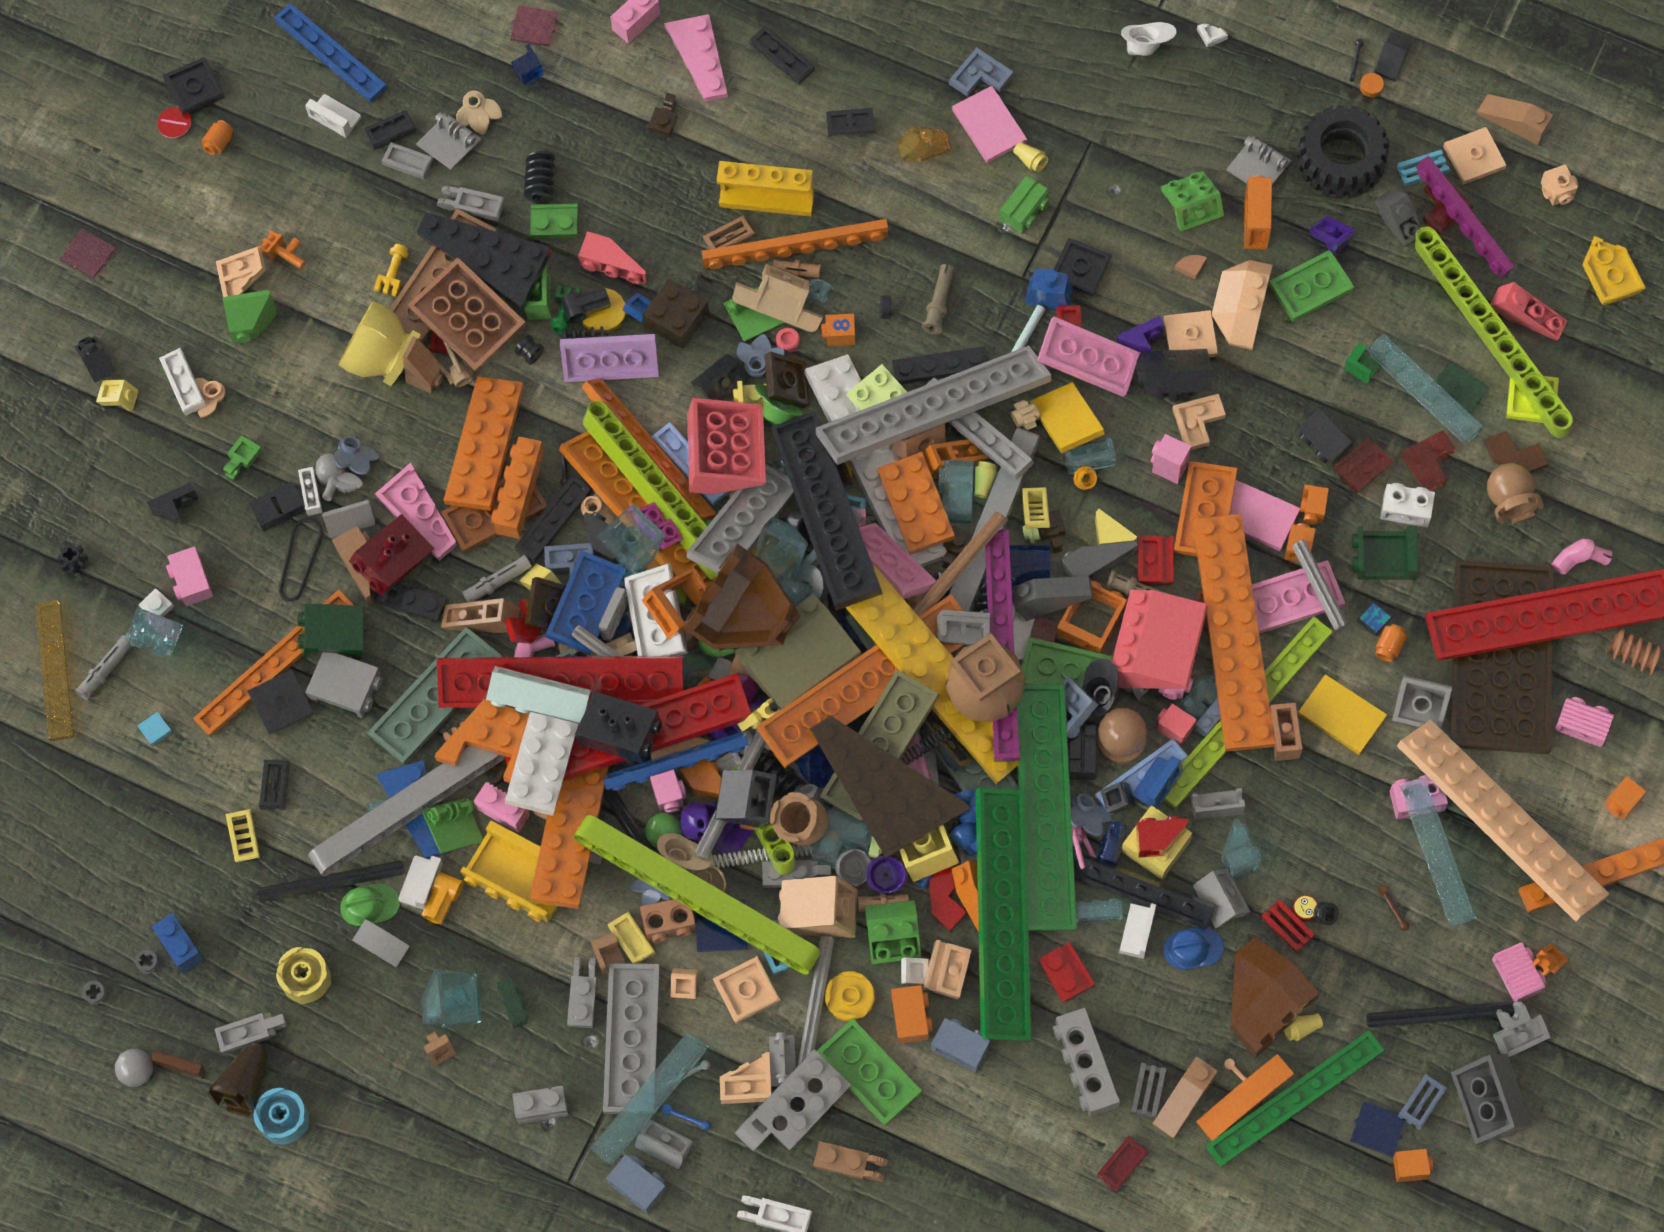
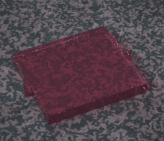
M518 6L515 20L512 21L513 29L510 40L549 47L552 34L556 31L554 26L558 15L557 12Z
M81 229L74 240L68 243L69 246L60 257V260L94 279L102 267L107 265L108 259L116 249L114 246Z

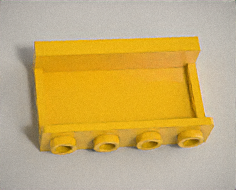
M719 161L717 184H720L721 189L719 207L812 216L814 202L813 170Z
M490 821L486 827L487 834L468 866L461 869L463 881L474 888L477 886L484 888L485 893L494 899L500 897L506 900V904L516 911H519L520 908L528 912L527 915L537 922L543 920L549 923L558 906L530 902L540 846Z

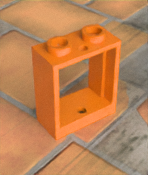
M1262 175L1248 177L1244 199V249H1267L1271 231L1272 178H1266Z
M694 567L652 588L642 599V602L669 640L686 631L683 629L686 621L682 620L665 594L683 586L694 603L698 605L704 592L703 589L705 590L707 587L703 578Z
M1091 580L1093 599L1116 609L1102 637L1099 638L1070 624L1081 602L1068 606L1057 627L1056 636L1085 650L1102 654L1126 609L1127 599L1117 591L1110 592L1104 589L1100 583Z

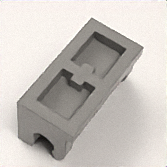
M942 610L936 617V638L941 643L975 644L990 633V613Z
M1242 788L1207 794L1193 793L1190 796L1194 820L1242 815L1244 813L1245 802L1242 800Z

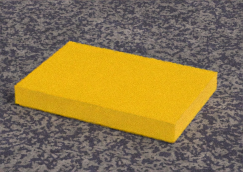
M1073 382L1030 401V403L1033 402L1036 405L1040 414L1039 420L1061 454L1105 435L1103 427Z
M1326 674L1297 714L1358 755L1361 754L1387 716L1386 713Z

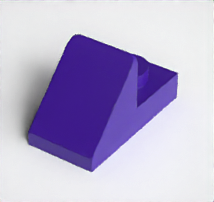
M1325 216L1309 228L1311 236L1326 243L1328 250L1334 256L1347 247L1355 235L1353 228L1328 216Z
M1160 316L1117 335V343L1138 352L1151 351L1152 349L1147 340L1154 341L1159 338L1163 333L1164 323Z

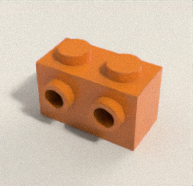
M921 985L891 989L898 1044L928 1040V1032H933L931 1017H926L925 1008L929 1007L927 992L922 993Z

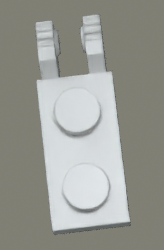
M745 1195L742 1196L741 1202L760 1208L758 1215L747 1211H738L737 1218L756 1222V1225L782 1232H807L812 1211L765 1198L758 1199Z

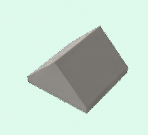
M1403 675L1392 721L1421 727L1429 720H1432L1441 729L1452 687Z

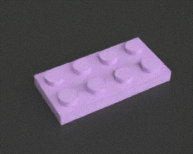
M655 334L560 339L564 382L588 381L598 378L613 380L659 377Z

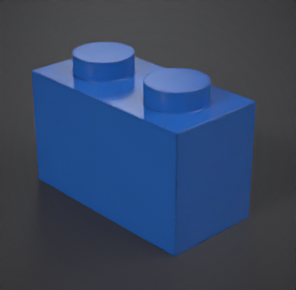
M173 913L151 926L182 974L204 961Z

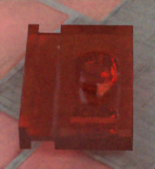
M1370 437L1339 461L1333 468L1356 493H1359L1393 463V460L1377 444L1375 445Z

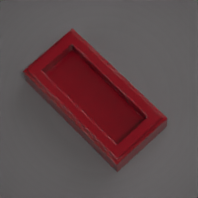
M1128 1136L1096 1177L1117 1193L1148 1155V1151Z

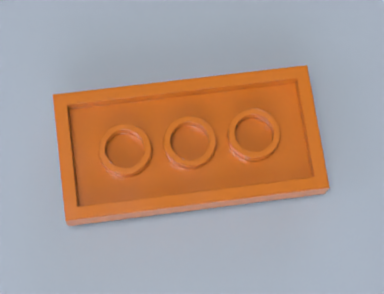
M922 452L877 468L909 555L955 539Z
M1189 462L1174 553L1197 557L1193 519L1230 515L1237 468Z

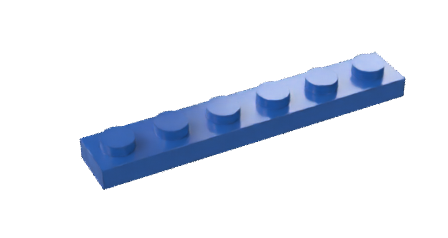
M291 3L274 17L275 22L368 102L372 103L387 89L386 84Z
M741 731L643 762V764H636L603 775L606 790L611 788L613 791L625 788L627 783L633 781L642 783L648 781L652 775L668 772L681 766L690 768L697 765V761L706 758L707 761H712L720 758L722 753L728 751L731 753L743 751L745 749L744 746L749 745L746 733Z

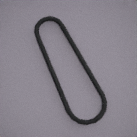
M312 518L299 520L292 529L278 591L283 600L294 601L300 597L322 537V527ZM312 522L318 527L319 535L301 586L296 596L292 598L285 597L282 593V587L295 530L301 523Z

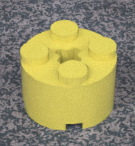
M296 947L287 951L280 958L276 977L279 985L290 999L300 1004H306L318 1000L326 993L331 985V974L323 957L316 950ZM303 972L307 974V976L304 978H302L300 975Z

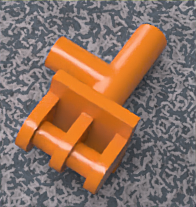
M270 230L268 238H264L262 240L263 244L257 246L262 249V254L270 262H273L279 255L300 269L306 264V261L293 254L301 244L295 237L284 248L286 244L283 236Z

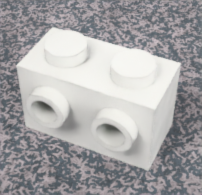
M1400 483L1387 484L1380 519L1428 528L1435 492H1431L1423 487L1408 488Z

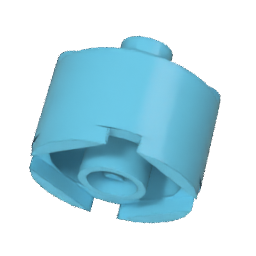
M274 1088L265 1092L260 1097L254 1110V1121L258 1129L269 1141L277 1145L290 1144L297 1141L307 1132L309 1112L304 1102L296 1093L284 1088ZM283 1112L285 1114L284 1119L279 1120V1114Z

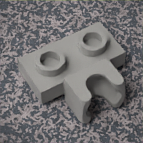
M1520 1001L1513 1003L1515 1013L1512 1017L1507 1012H1503L1500 1009L1497 1010L1498 1019L1504 1029L1493 1034L1500 1053L1508 1054L1509 1057L1551 1038L1542 1015L1537 1013L1529 1016L1526 1006Z

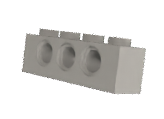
M1082 1008L1056 1017V1025L1053 1026V1031L1057 1041L1062 1040L1065 1049H1062L1061 1052L1065 1063H1070L1073 1072L1070 1073L1073 1086L1080 1089L1082 1096L1079 1097V1102L1083 1112L1088 1111L1089 1116L1092 1117L1119 1108L1120 1101L1086 1009ZM1072 1035H1079L1083 1038V1042L1075 1045L1071 1043L1069 1038ZM1082 1058H1087L1091 1061L1092 1065L1089 1068H1082L1079 1066L1078 1061ZM1089 1082H1097L1101 1089L1097 1092H1092L1088 1090L1086 1085Z

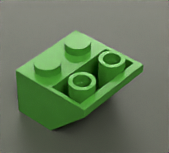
M915 900L865 906L871 964L901 961L902 958L906 957L921 958Z

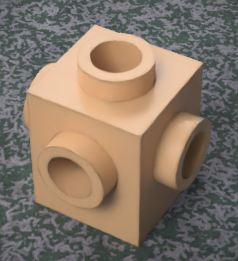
M1566 164L1545 171L1541 180L1543 195L1546 199L1550 200L1552 206L1571 202L1578 188L1577 179L1574 175L1570 174Z

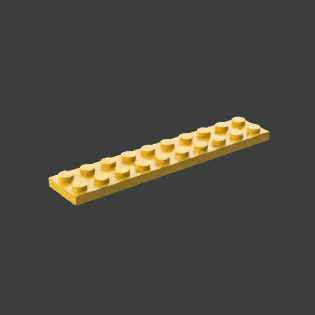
M873 565L883 594L845 608L899 671L940 694L932 710L994 783L997 784L1018 766V761L994 762L993 722L970 720L954 708L945 688L950 661L954 659L953 656L877 567Z

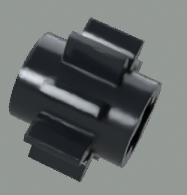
M69 543V546L64 549L60 548L61 556L57 557L56 560L59 564H62L63 572L69 569L73 574H76V571L85 569L84 561L88 560V556L86 553H83L84 549L81 545L76 548Z

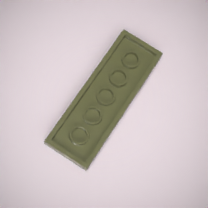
M896 670L858 734L901 761L940 694L901 671ZM834 772L820 797L859 821L864 822Z

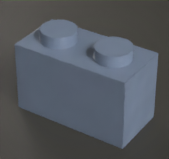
M944 1018L931 1044V1051L977 1073L990 1047V1040L983 1039L979 1030L972 1032L964 1028L965 1024L957 1019L952 1018L950 1021Z
M625 1154L607 1176L606 1180L609 1185L648 1215L667 1191L666 1186L663 1184L665 1180L654 1171L652 1174L644 1169L646 1165L637 1157L633 1156L631 1159Z

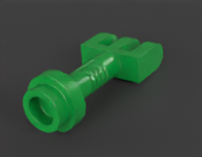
M558 285L555 302H561L565 295L572 293L573 288L567 286L565 294H562L563 285ZM576 288L575 292L581 294L582 289ZM562 304L558 317L553 318L551 321L552 331L557 334H561L563 328L567 331L570 323L566 320L567 317Z

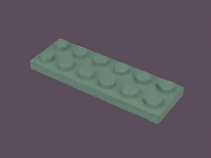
M465 627L437 658L502 656L469 628ZM437 658L367 732L374 741L403 765L416 754L457 709L438 708Z

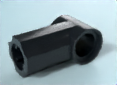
M605 287L583 294L577 292L570 293L561 299V304L569 323L581 322L589 314L611 307Z

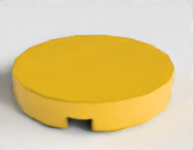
M605 288L611 303L610 308L589 314L582 321L587 329L593 326L596 333H598L600 326H603L605 332L611 333L622 325L626 317V312L623 311L625 302L621 295L614 290Z
M855 971L838 974V976H835L828 982L825 990V1003L829 1012L837 1019L849 1022L852 1018L855 1021L865 1018L872 1010L875 1002L874 988L870 981L863 974Z

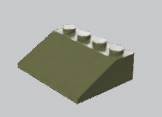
M814 594L796 606L801 617L787 633L783 645L741 647L735 650L742 668L770 698H773V702L780 709L861 655L858 647Z

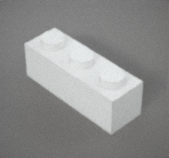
M313 467L298 470L307 515L323 513Z

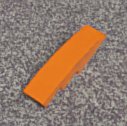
M1277 1054L1220 1100L1196 1123L1208 1138L1213 1141L1251 1113L1256 1106L1272 1095L1273 1091L1293 1077L1294 1073Z

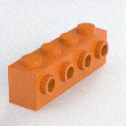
M518 436L517 443L511 447L510 458H512L510 466L507 465L505 468L504 488L500 487L497 498L499 506L498 509L493 510L491 523L494 524L496 534L520 539L545 453L542 441Z

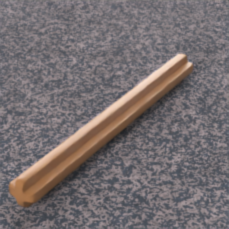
M995 512L912 609L918 616L933 607L1003 526L1006 518L1001 513Z

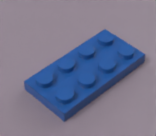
M581 550L545 637L591 655L592 650L572 636V632L576 626L580 625L598 638L600 633L599 624L615 589L620 586L626 568Z

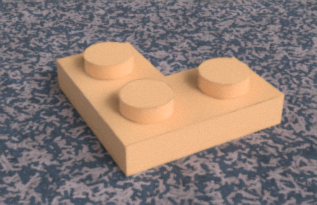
M1219 394L1173 405L1172 409L1182 440L1191 446V450L1209 446L1210 440L1204 424L1225 419L1226 416Z

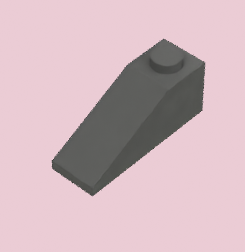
M1136 541L1086 546L1076 551L1072 549L1063 555L1061 569L1067 577L1089 576L1094 581L1136 555L1138 544Z
M1089 576L1033 579L1012 587L1014 606L1026 621L1093 598Z

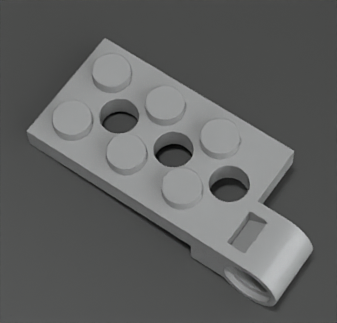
M814 1049L735 1131V1134L752 1151L770 1133L790 1150L851 1084ZM813 1078L819 1079L822 1083V1088L818 1093H812L808 1089V1082ZM794 1097H800L804 1101V1108L800 1112H795L790 1107V1102ZM778 1115L785 1117L787 1121L785 1129L781 1131L773 1127V1119Z

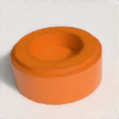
M1368 73L1361 79L1360 90L1367 97H1376L1381 94L1384 81L1380 75Z

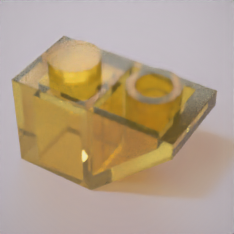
M912 126L895 141L903 160L919 163L952 150L948 135L941 129Z

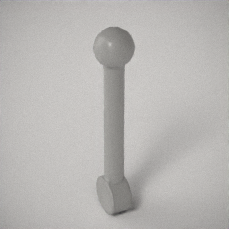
M704 1060L692 1070L662 1084L663 1089L670 1088L673 1084L702 1069L708 1070L710 1062Z

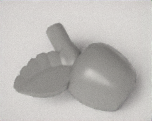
M328 453L318 458L315 476L321 485L326 486L322 496L324 500L331 501L336 489L349 493L363 486V482L359 477L352 473H346L345 468H339L335 464L334 454Z

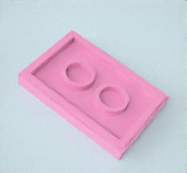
M993 86L952 106V111L986 163L1014 150L1019 142L1027 143V138Z
M1236 480L1230 515L1242 514L1244 535L1281 551L1290 532L1291 525L1294 524L1300 512V508Z

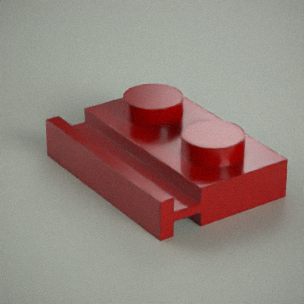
M1138 536L1139 583L1143 585H1173V536H1170V538Z
M1070 942L1038 959L1039 965L1063 1004L1084 993L1089 988L1095 987V983Z

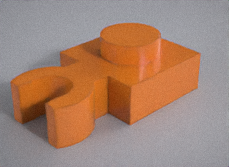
M1550 943L1536 955L1537 958L1532 962V965L1534 967L1536 965L1541 966L1544 970L1542 975L1547 976L1550 972L1555 974L1569 962V959L1555 945Z

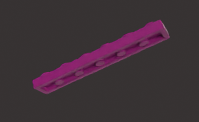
M1428 155L1422 159L1416 167L1421 180L1428 183L1432 188L1434 197L1442 201L1448 215L1458 222L1462 233L1475 244L1474 247L1478 254L1484 256L1489 262L1491 271L1496 275L1498 274L1501 279L1514 268V265Z

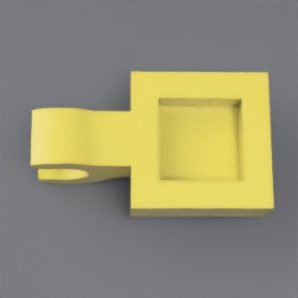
M773 698L768 699L760 707L752 711L751 715L743 722L737 724L742 732L750 726L753 730L756 729L757 725L765 721L764 718L768 719L779 711L774 712L769 707L774 701Z

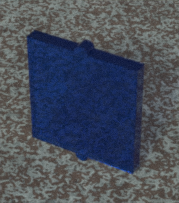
M1363 1102L1358 1119L1354 1120L1356 1125L1350 1142L1393 1157L1398 1140L1402 1139L1401 1131L1405 1119L1398 1117L1399 1114Z

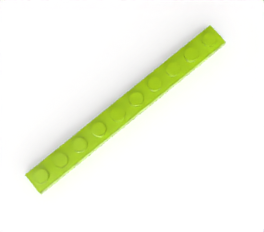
M1314 616L1264 671L1269 704L1332 635L1333 631ZM1221 720L1182 763L1183 772L1164 799L1174 810L1227 753L1224 748Z

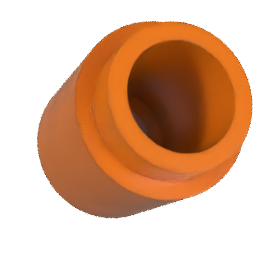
M222 120L213 123L201 140L204 151L210 155H220L232 138L233 128Z
M1395 624L1385 626L1376 644L1375 655L1386 662H1393L1394 658H1398L1407 639V635L1404 633L1405 630Z

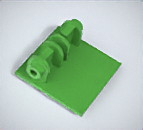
M733 299L723 303L744 342L784 324L782 321L736 304Z
M464 798L421 810L440 854L482 843L483 837L472 815V810L476 808L474 800Z

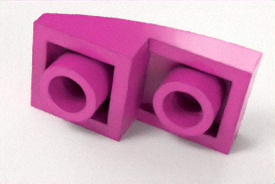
M655 502L636 510L632 514L645 533L662 549L683 539L672 519L666 520Z

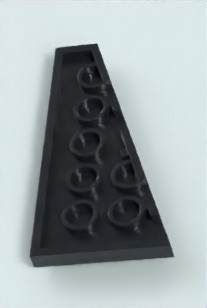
M428 212L425 213L417 230L421 238L438 250L443 251L453 261L458 257L485 284L496 289L502 296L508 300L510 299L523 311L552 253L551 248L546 245Z

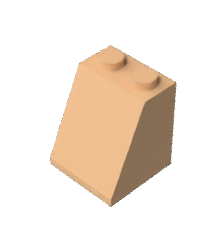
M837 876L783 880L782 889L779 892L781 909L778 915V924L798 936L854 938L856 934L858 889Z

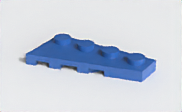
M422 760L376 774L388 797L391 798L425 776L427 771ZM423 813L406 824L426 859H431V856L438 857L450 853L449 851L440 854Z

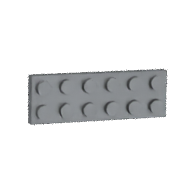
M765 465V485L737 490L689 548L686 558L718 573L720 565L737 543L750 552L795 496L788 475Z
M609 963L603 1097L604 1114L654 1115L659 964Z

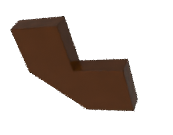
M1507 431L1484 440V444L1493 462L1496 464L1515 463L1528 469L1530 473L1546 468L1549 465L1539 443L1517 451Z

